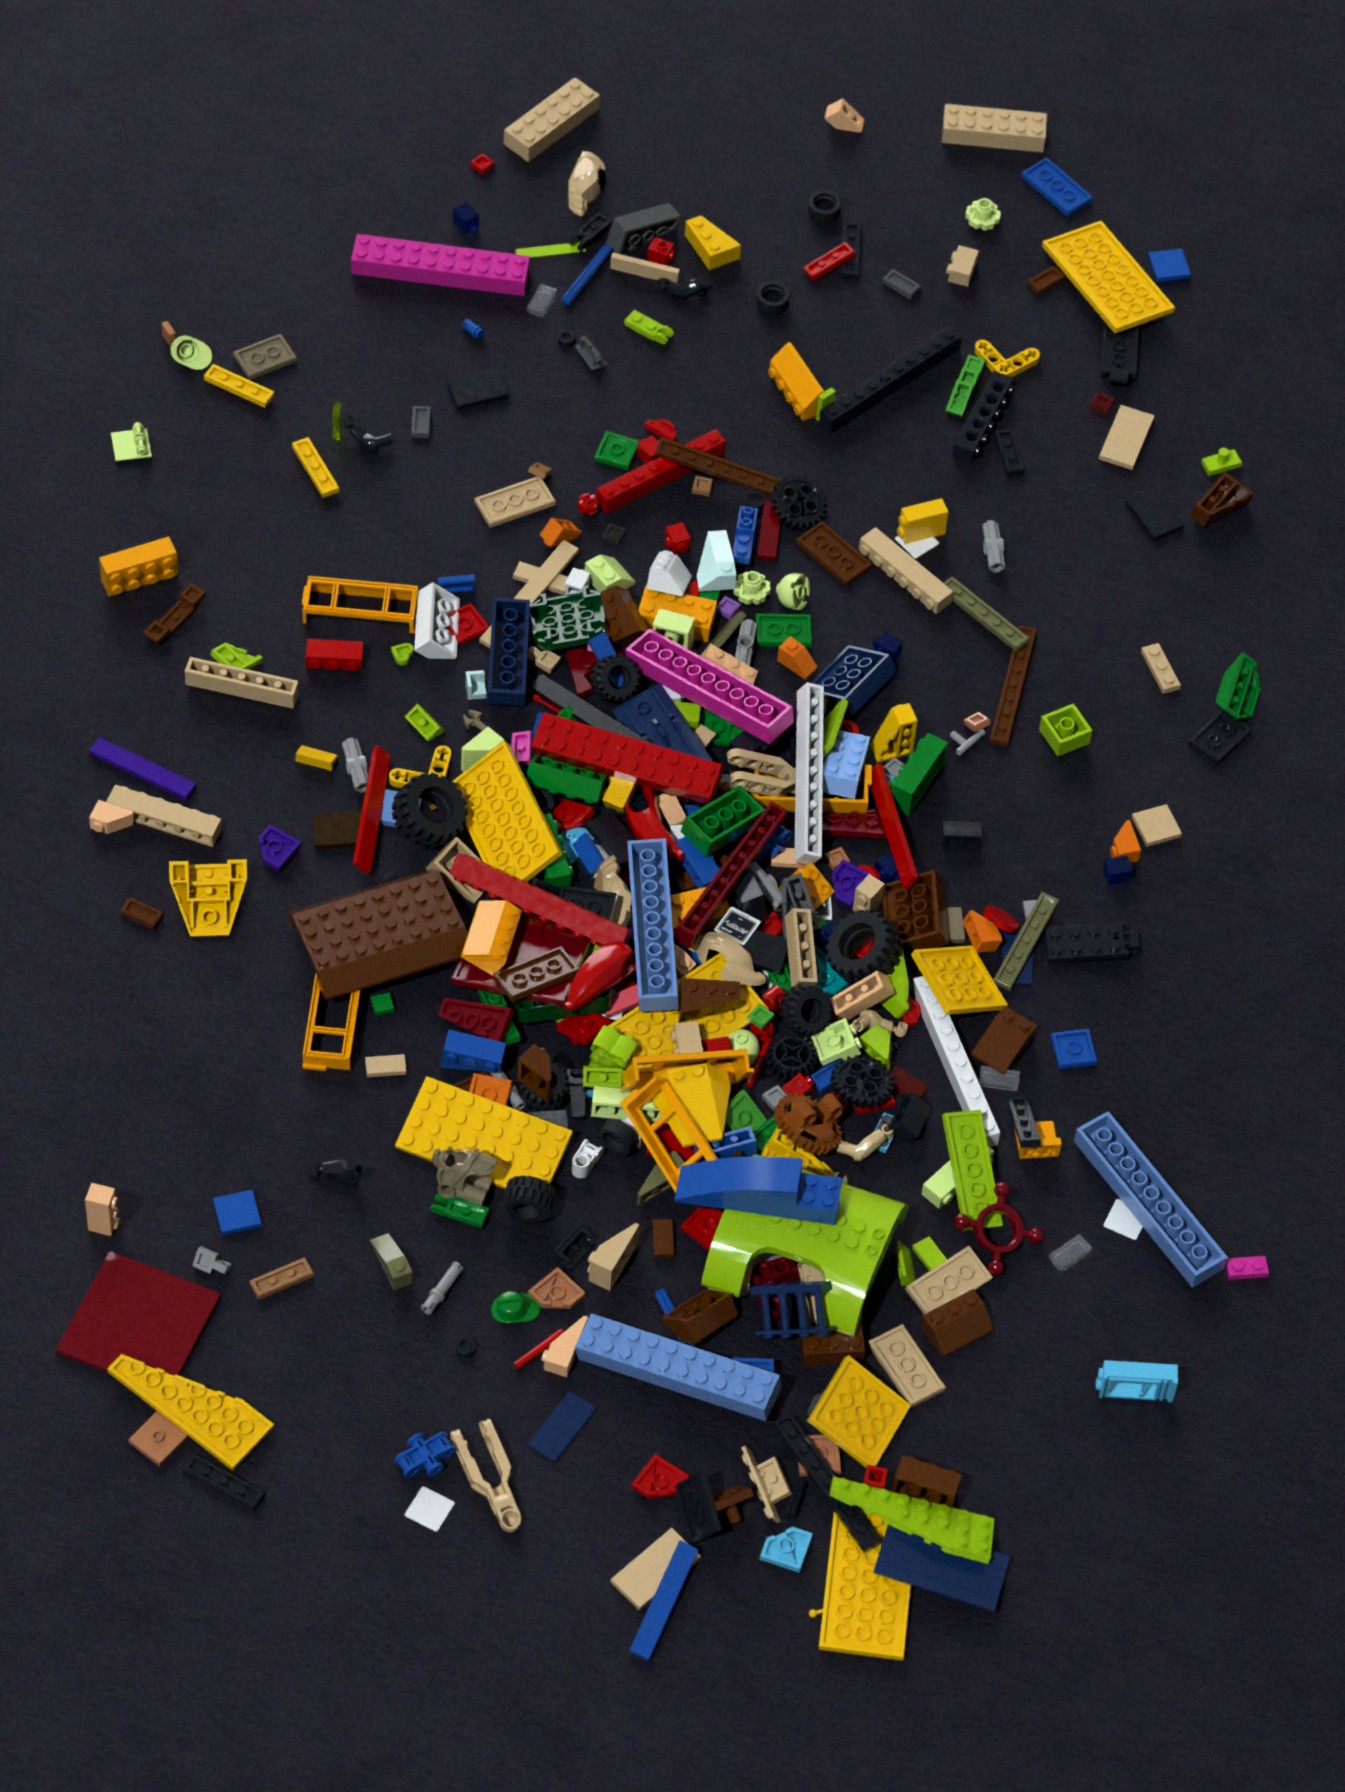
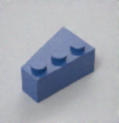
M448 1030L440 1068L499 1073L506 1043Z

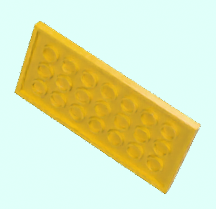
M1102 221L1042 242V247L1114 333L1174 312V305Z
M501 742L452 781L456 784L455 787L463 793L461 795L462 798L466 800L467 805H465V808H468L466 827L484 863L527 882L562 855L552 831L507 742Z
M718 953L682 978L723 980L720 976L727 960L721 953ZM681 978L677 980L678 1009L639 1012L638 1006L609 1025L617 1029L620 1035L632 1037L638 1044L632 1057L673 1054L675 1044L671 1042L670 1031H673L674 1023H678ZM740 985V1000L737 1010L716 1015L709 1014L699 1019L692 1018L684 1022L698 1021L701 1040L727 1037L732 1032L744 1029L751 1024L747 1020V1016L758 1004H761L768 1010L769 1008L750 986ZM632 1057L628 1062L627 1066L625 1067V1069H627L632 1064ZM678 1062L664 1063L661 1067L678 1066ZM654 1064L637 1066L638 1068H651Z
M426 1076L398 1137L395 1148L431 1162L435 1149L443 1151L452 1147L454 1151H469L470 1149L479 1148L480 1152H486L498 1159L493 1172L486 1175V1177L493 1179L492 1185L506 1190L507 1182L510 1178L523 1175L539 1178L551 1185L573 1131Z
M858 1506L883 1542L888 1524L882 1521V1517L874 1513L870 1516L864 1513L865 1509ZM835 1512L833 1515L818 1650L903 1661L911 1585L874 1574L873 1571L882 1544L863 1553Z

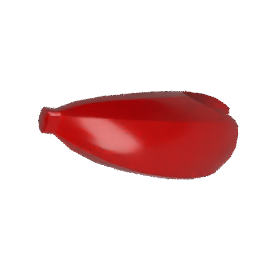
M642 786L649 807L644 811L634 812L627 803L625 805L626 819L634 837L637 840L666 838L667 859L682 861L685 858V853L662 824L656 790Z
M617 941L606 943L594 951L582 964L571 983L567 1002L563 1005L566 1010L572 1012L575 1008L584 1005L635 972V950H632L627 944Z

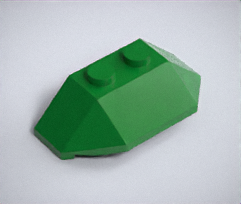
M1244 652L1238 656L1224 673L1215 701L1236 720L1252 717L1261 690L1259 675L1256 670L1257 662Z

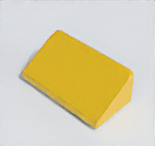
M303 745L296 752V762L332 771L338 757L336 754Z

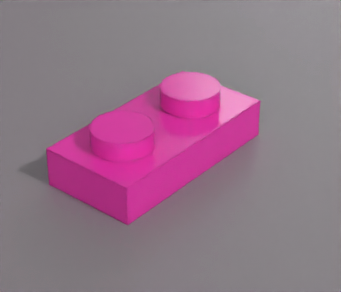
M531 731L512 733L511 750L519 766H527L531 761Z
M1266 1256L1227 1258L1226 1270L1228 1280L1264 1278L1269 1275Z

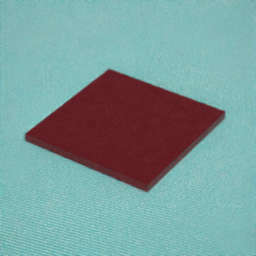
M522 911L505 965L499 971L560 946L563 947L580 968L590 946V938L586 936L580 938L573 935V930L560 929L551 920L548 923L539 919V915L536 913L530 915ZM460 959L451 979L452 984L506 995L492 975L467 960ZM574 977L526 996L523 999L564 1007L563 1005L567 1001L568 991Z
M110 1251L56 1348V1353L108 1373L107 1368L122 1354L144 1362L149 1367L165 1370V1373L179 1376L219 1302L221 1293Z

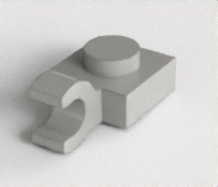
M200 1246L192 1266L209 1274L213 1273L214 1269L225 1274L226 1271L229 1272L231 1263L218 1260L219 1253Z

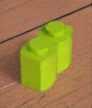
M603 1025L592 1043L591 1050L597 1055L607 1058L617 1066L625 1068L636 1051L638 1044L632 1037L620 1035L614 1027Z

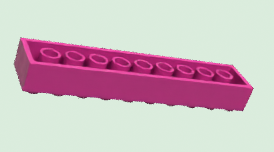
M362 234L356 235L351 258V274L525 296L530 268V256Z
M650 628L625 649L626 656L630 657V661L634 660L636 662L634 666L639 667L640 673L768 744L772 743L794 723L793 707Z

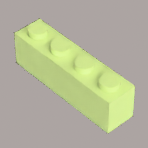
M594 1086L591 1117L626 1119L628 1116L620 1102L631 1092L621 1093L620 1088ZM652 1098L641 1107L649 1122H655L662 1116L658 1108L654 1106Z
M988 1146L989 1155H990V1160H991V1164H992V1163H993V1159H992V1158H993L994 1150H992V1149ZM950 1160L928 1179L922 1188V1195L938 1209L944 1204L948 1205L956 1194Z

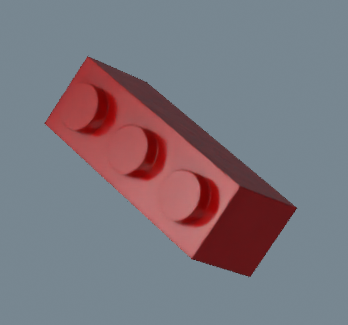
M307 639L306 668L362 671L363 642Z

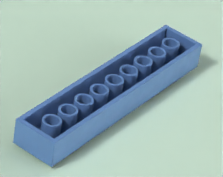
M666 838L627 841L639 1012L678 1009V992Z
M1109 1111L1076 1129L1075 1144L1192 1288L1224 1270L1228 1257Z
M592 1313L575 1345L577 1359L763 1421H767L782 1387L780 1375Z

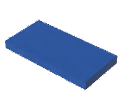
M1047 157L1021 174L1025 181L1067 217L1093 201V197Z

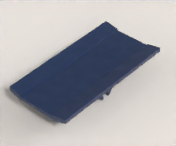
M661 684L648 688L612 711L618 721H622L627 728L651 744L713 761Z
M889 1524L887 1525L873 1571L874 1574L991 1612L995 1611L1010 1556L991 1550L989 1563H982L948 1554L941 1550V1546L933 1542L931 1545L923 1542L924 1538L917 1534L909 1535Z

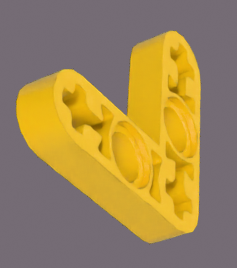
M986 340L977 341L974 349L975 354L979 358L985 359V365L992 373L996 371L1010 377L1035 366L1040 358V352L1037 349L1028 348L1005 360ZM989 358H996L998 361L991 362ZM1020 362L1022 363V365L1015 366L1013 363Z
M441 745L435 749L428 772L429 775L435 773L438 774V777L447 776L451 762V749L449 747ZM442 753H445L443 761H441L440 756ZM436 767H441L444 769V771L441 773H437L434 771V769ZM395 768L389 773V782L394 787L402 788L413 777L420 776L423 773Z

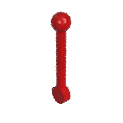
M538 694L533 695L534 702H540L558 714L561 710L540 699Z

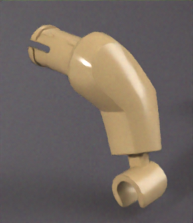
M874 1010L862 1011L860 1017L852 1023L854 1030H858V1032L865 1028L869 1030L878 1024L882 1028H886L890 1034L895 1032L898 1037L905 1036L908 1024L904 1022H899L897 1027L893 1026L892 1021L882 1018Z
M885 1124L882 1126V1131L876 1130L857 1145L840 1140L837 1152L852 1156L855 1161H862L870 1156L885 1139H891L894 1136V1130L885 1132L889 1129V1125Z

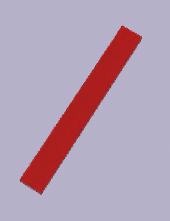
M378 745L373 747L353 865L365 874L371 872L391 755Z
M876 763L872 769L871 788L903 889L909 890L918 878L917 871L882 764Z

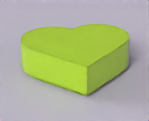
M404 643L391 647L395 662L398 665L408 664L409 658L414 654L413 645Z

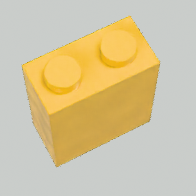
M940 498L901 508L897 534L899 538H902L904 544L945 535L949 511L943 499Z

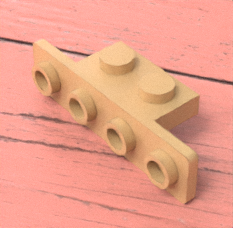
M746 1446L741 1447L744 1453L742 1459L751 1470L749 1476L753 1483L757 1484V1495L761 1501H764L766 1506L764 1508L766 1516L777 1523L780 1522L781 1519L774 1504L792 1493L778 1459L772 1457L758 1465L752 1450Z

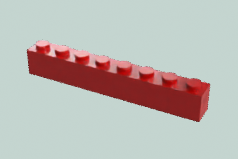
M715 429L685 445L721 457L725 455L726 440ZM659 457L598 487L596 497L600 508L607 514L695 469Z

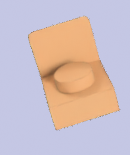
M666 792L657 796L660 812L668 825L684 823L686 815L677 797Z

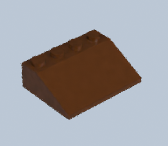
M935 869L917 874L918 878L909 890L903 889L901 880L884 885V917L900 932L903 941V947L901 948L903 950L930 949L949 944L943 880Z

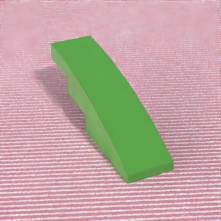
M968 354L965 365L954 386L946 412L963 417L981 375L985 359Z

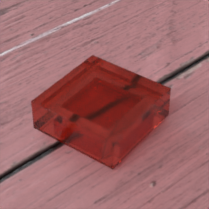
M1098 392L1091 402L1090 408L1106 415L1113 405L1114 399Z

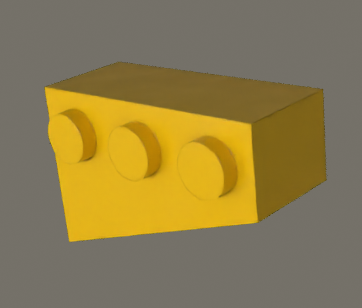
M703 216L686 221L685 236L709 270L740 259L741 244Z
M910 703L892 707L871 742L870 747L878 763L893 759L894 757L909 755L913 751L918 720Z
M610 777V785L608 789H604L601 799L604 806L624 813L626 803L629 805L632 802L631 800L635 797L636 789H640L642 785Z

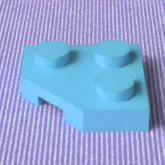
M791 1527L785 1530L784 1533L766 1538L760 1560L799 1573L813 1533Z

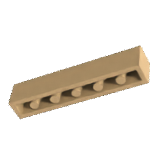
M876 527L860 538V552L872 560L876 566L884 570L889 577L896 580L902 588L908 590L914 598L919 599L925 604L926 608L937 614L952 602L953 591Z
M194 657L189 658L185 669V685L292 709H294L299 695L297 680Z
M115 785L106 801L107 803L134 811V821L211 847L214 846L222 830L221 819L215 815H208L196 809H189L178 803L174 804L162 798H155L125 786Z

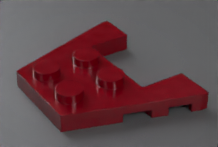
M588 644L579 645L566 651L574 687L579 698L593 693V687L586 678L594 673L591 670L596 666L595 663L598 660L593 651H587ZM613 647L617 655L622 654L623 657L626 656L625 654H623L622 652Z

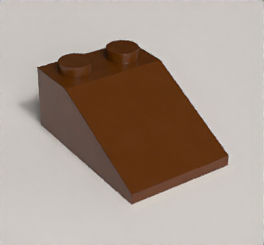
M1005 1006L994 1018L972 1051L971 1056L1004 1075L1032 1043L1038 1025Z

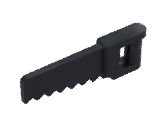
M567 1068L571 1118H584L585 1091L587 1087H583V1078L572 1077H583V1069Z

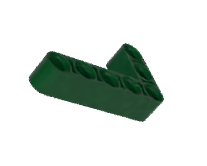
M608 988L594 999L575 1008L572 1012H569L562 1006L523 998L514 1001L513 1006L517 1020L522 1023L599 1013L610 1009L611 990Z

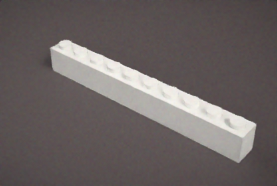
M808 682L797 691L794 862L801 864L809 862L814 864L822 857L824 686Z
M924 976L913 978L911 992L920 1006V1013L962 1111L981 1110L987 1144L989 1147L998 1145L1000 1137L999 1128L950 1015L945 1014Z

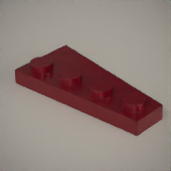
M876 809L868 810V813L858 814L857 811H853L848 815H841L840 813L822 815V835L887 839L880 813Z

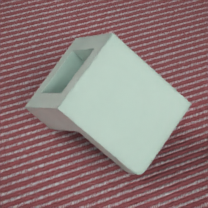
M484 670L466 672L468 700L486 698Z

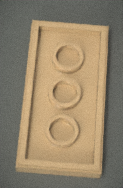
M1121 405L1101 450L1099 460L1133 470L1155 415Z
M538 476L475 498V504L489 528L554 506L556 503L543 479Z
M968 1246L906 1286L905 1289L923 1314H926L972 1289L977 1290L991 1281L993 1277L971 1247Z
M903 1324L868 1341L869 1348L905 1401L911 1405L910 1408L945 1391V1385Z
M672 1528L611 1578V1583L639 1611L653 1599L679 1540L687 1543ZM698 1553L696 1554L691 1566H693L698 1560H700L701 1556Z

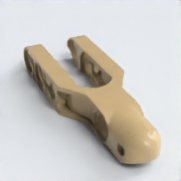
M738 748L727 752V760L732 765H737L740 768L755 769L758 772L777 775L781 778L776 779L737 771L732 773L730 777L733 788L741 785L746 791L768 796L780 797L788 792L795 794L796 768H793L782 758Z
M491 1420L481 1421L479 1427L501 1477V1484L494 1489L483 1480L474 1457L471 1458L468 1451V1443L466 1440L464 1441L460 1430L451 1431L452 1443L457 1448L456 1453L471 1488L487 1497L502 1529L506 1532H515L521 1525V1515L508 1486L511 1476V1465Z

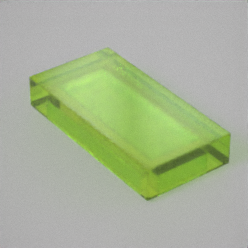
M335 402L332 415L333 438L340 440L342 427L341 403Z

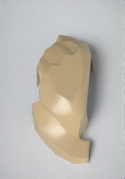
M583 151L579 157L568 183L569 209L581 217L587 211L588 203L597 198L601 193L598 184L599 170H605L606 174L604 163L596 155Z
M612 855L599 865L594 888L598 891L617 893L618 899L611 921L626 927L632 915L630 908L632 904L631 892L629 887L618 876L620 866L616 862V857Z
M722 932L701 934L689 949L697 953L702 964L706 962L709 949L720 952L727 960L720 976L725 981H738L740 985L760 986L766 983V977L761 972L754 971L750 953L737 941Z

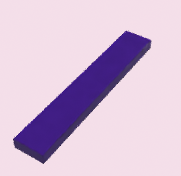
M101 737L89 749V754L183 800H187L196 789V783Z

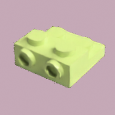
M846 1018L824 1027L822 1032H817L815 1035L810 1034L823 1066L839 1058L845 1061L847 1056L854 1058L855 1055L861 1054L859 1049L863 1048L859 1038L854 1037L857 1031L854 1030L852 1024L849 1025Z

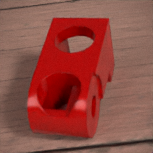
M773 985L762 995L763 1003L769 1008V1011L775 1014L774 1019L781 1012L779 1004H782L781 998L785 996L783 990L777 985Z

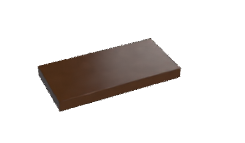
M823 521L796 539V544L845 586H848L872 568V563Z
M560 946L493 973V979L508 998L514 1002L575 977L580 968L563 947Z

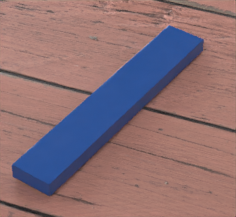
M679 1540L629 1653L646 1661L649 1660L697 1554V1548Z

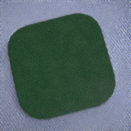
M582 586L583 592L552 598H547L546 593L540 594L538 600L530 603L532 634L535 645L544 650H556L588 644V640L602 632L606 634L607 625L600 590L594 591L590 590L589 586Z

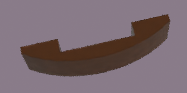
M190 583L179 595L180 600L159 621L155 620L143 634L156 643L166 640L190 618L203 600L206 592Z

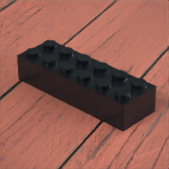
M824 695L823 721H824V719H825V718H824V715H825V711H826V709H827V702H828V698H827L825 695ZM797 696L787 702V704L793 707L794 723L772 743L768 744L745 731L730 741L728 751L738 748L771 756L780 753L783 747L790 744L791 737L796 735ZM726 758V763L736 772L743 771L751 773L754 770L751 768H740L737 765H732L728 762Z

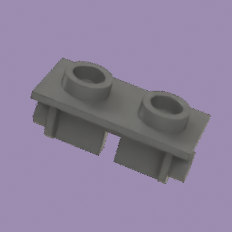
M582 336L580 344L576 345L575 348L589 368L594 371L608 365L590 338Z

